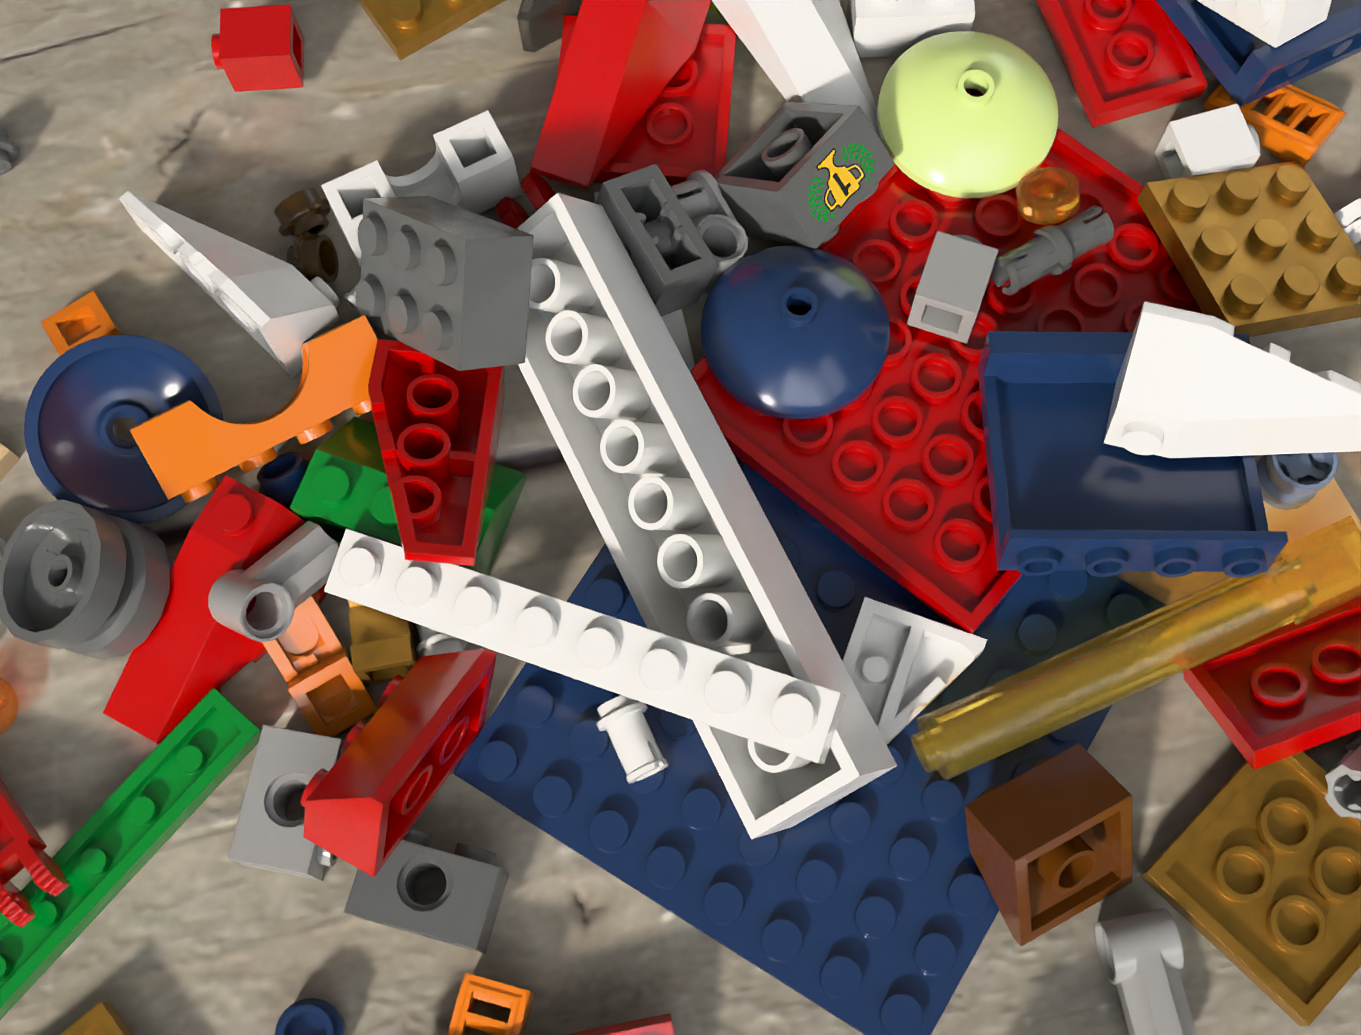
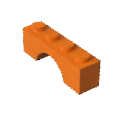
M362 315L302 343V373L295 392L282 408L261 420L247 423L222 421L208 415L190 400H186L129 428L168 500L181 494L185 503H188L208 494L219 486L216 478L217 475L238 464L243 474L267 464L278 457L273 448L274 446L294 436L297 437L300 445L326 434L334 429L330 418L351 407L356 416L371 411L368 383L377 337L366 316Z

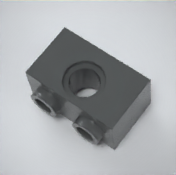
M410 829L375 877L357 869L344 913L486 954L509 874L504 869L493 865L496 857L495 853L463 843H457L454 854L429 847L432 839L431 835ZM429 869H442L446 876L444 894L432 904H420L415 896L417 879L423 872Z

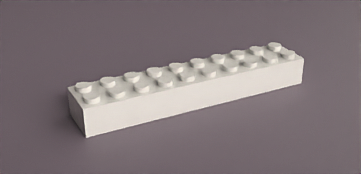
M557 193L517 228L534 235L525 363L518 364L647 628L846 695L824 764L798 757L693 720L750 838L754 839L791 828L895 768L897 764L602 205Z

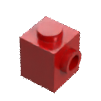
M291 4L220 9V33H214L211 37L212 56L218 70L224 69L235 92L304 88V36Z

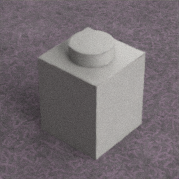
M937 231L914 297L907 325L967 343L998 249L985 246L970 236H953Z

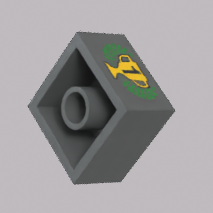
M786 102L713 178L716 180L724 200L748 237L817 248L835 236L840 228V223L858 203L863 202L875 193L879 186V181L895 163L860 106Z

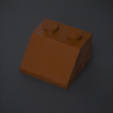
M1079 743L1056 756L1043 758L1032 769L999 787L985 790L974 801L965 805L969 850L1013 938L1021 947L1132 883V794Z

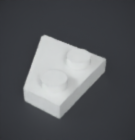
M865 597L842 662L887 745L980 656L985 648L987 639Z

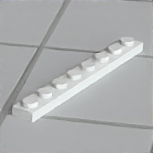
M349 529L345 530L324 589L327 593L819 764L825 763L846 695L454 564L405 560L402 547Z

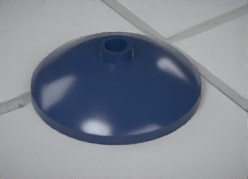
M784 245L763 249L733 264L712 287L706 299L701 319L703 353L712 374L719 384L743 405L765 415L785 419H810L829 415L859 399L871 387L881 372L890 340V323L885 303L879 291L865 273L837 254L819 248L800 245ZM792 305H800L807 308L809 312L805 315H795L788 308Z
M103 336L81 343L66 351L40 376L32 390L25 412L24 438L26 449L36 475L57 500L63 499L138 524L150 523L176 513L190 502L185 503L181 494L168 500L135 439L124 441L117 438L113 432L114 423L121 417H130L137 424H140L186 400L193 402L208 415L224 421L221 405L213 386L205 374L180 351L157 340L142 336Z

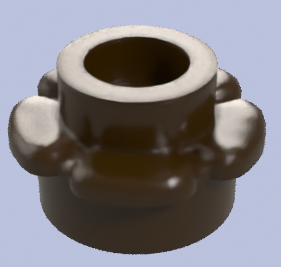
M315 188L302 189L287 197L275 208L274 214L281 223L278 231L282 236H298L307 231L316 236L329 225L326 216L329 214L331 207L327 199H321Z
M308 231L296 236L293 246H290L287 250V263L293 265L308 281L318 276L325 283L334 282L338 276L339 262L332 240L325 234L314 236Z

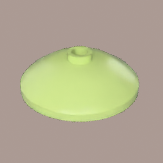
M954 31L934 35L920 41L906 50L895 61L881 86L877 104V124L882 143L894 163L913 181L931 191L947 196L982 198L1011 190L1023 183L1038 170L1047 157L1056 136L1058 104L1054 89L1046 73L1023 49L991 34L974 31ZM965 89H976L982 92L983 96L973 97Z

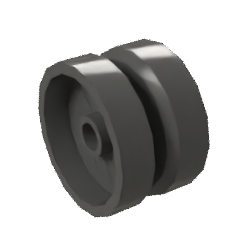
M63 499L42 504L21 521L4 549L0 561L1 621L14 637L33 644L55 649H66L80 655L102 660L125 656L147 639L160 620L168 598L171 565L164 542L150 527L112 516L81 504Z

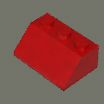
M486 648L421 656L405 677L397 674L385 688L379 702V710L368 723L360 720L351 729L343 743L341 757L330 771L324 768L320 769L306 786L301 798V805L305 807L303 837L370 876L375 877L483 729L497 654Z

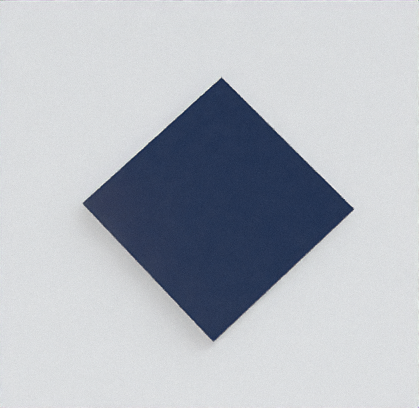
M734 455L842 661L865 597L953 627ZM605 543L567 602L647 628ZM1055 571L1044 576H1027L1023 574L973 634L987 639L985 648L980 656L887 744L897 764L895 768L797 825L754 839L750 838L692 719L646 704L648 709L643 715L663 758L667 760L668 766L650 777L629 784L626 779V772L607 730L599 731L596 725L601 720L597 708L607 701L620 696V694L526 662L453 774L863 1035H931L999 912V908L969 850L965 805L974 801L985 790L999 787L1032 769L1043 758L1056 756L1078 743L1088 750L1167 605L1116 576L1098 577L1089 574L1087 571Z

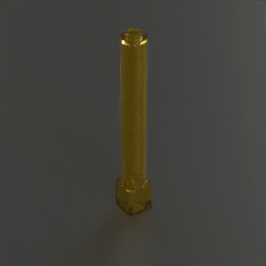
M1348 516L1285 545L1267 572H1261L1246 578L1227 577L918 717L917 726L919 733L912 735L911 741L920 763L926 772L931 773L937 770L945 780H949L1293 621L1297 625L1361 596V531L1353 518Z

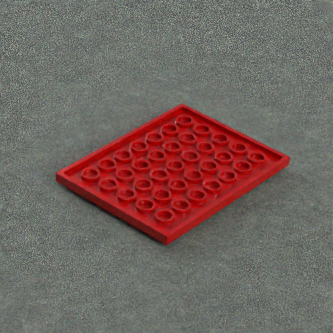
M965 89L973 97L983 96V93L976 89ZM1057 127L1052 147L1038 170L1013 189L989 197L959 198L931 191L913 181L895 164L879 181V186L875 193L863 202L858 203L843 219L835 236L817 247L839 255L865 273L879 291L888 312L890 340L885 362L875 382L852 404L837 412L817 418H777L755 411L733 398L716 380L705 360V356L690 370V373L734 455L954 628L974 634L1023 575L1018 570H997L978 378V364L988 331L1134 332L1144 301L1203 313L1137 201L1144 186ZM1093 205L1101 207L1102 211L1101 214L1092 218V220L1099 218L1104 213L1109 215L1114 227V237L1112 240L1070 262L1072 264L1071 268L1058 275L1047 274L1010 296L1004 294L1002 289L1011 281L997 287L990 275L967 343L907 325L914 297L937 231L953 236L966 235L973 237L985 246L998 249L996 257H999L1035 238L1033 233L1046 225L1056 227ZM792 305L788 308L795 315H805L809 312L807 308L800 305Z

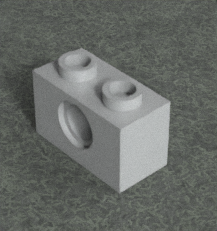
M263 725L230 847L229 860L246 867L323 881L326 866L333 867L338 857L304 838V817L297 821H289L286 814V806L290 797L295 792L305 789L309 781L320 769L324 768L330 771L341 757V749L344 743L342 739Z

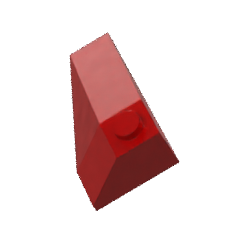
M582 0L532 159L530 172L587 191L628 139L631 130L646 111L655 105L662 96L665 87L679 69H683L694 55L711 0Z
M377 339L368 383V396L405 560L475 566L499 441L504 406V366L458 371L400 341Z
M225 475L191 527L170 570L169 595L160 620L147 639L132 650L103 714L160 744L212 688L221 693V687L249 662L253 661L256 663L268 653L262 642L252 640L221 625L212 617L208 607L209 593L212 585L221 575L230 570L242 569L246 571L305 524L306 521L280 503ZM326 584L313 593L319 605H321L328 594L324 591ZM256 595L248 603L246 615L253 609Z

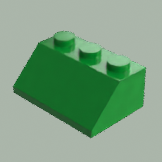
M354 416L315 450L290 508L304 521L320 525L324 532L333 540L341 542L345 530L349 529L402 547L375 423ZM494 463L475 566L454 565L488 575L527 480L526 474Z

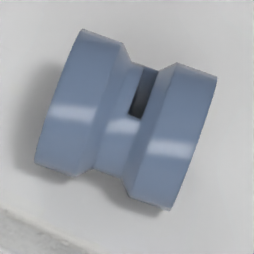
M1337 452L1263 455L1256 464L1263 501L1274 508L1282 510L1298 509L1307 504L1337 473L1339 462ZM1282 468H1284L1288 477L1285 476V474L1282 471Z

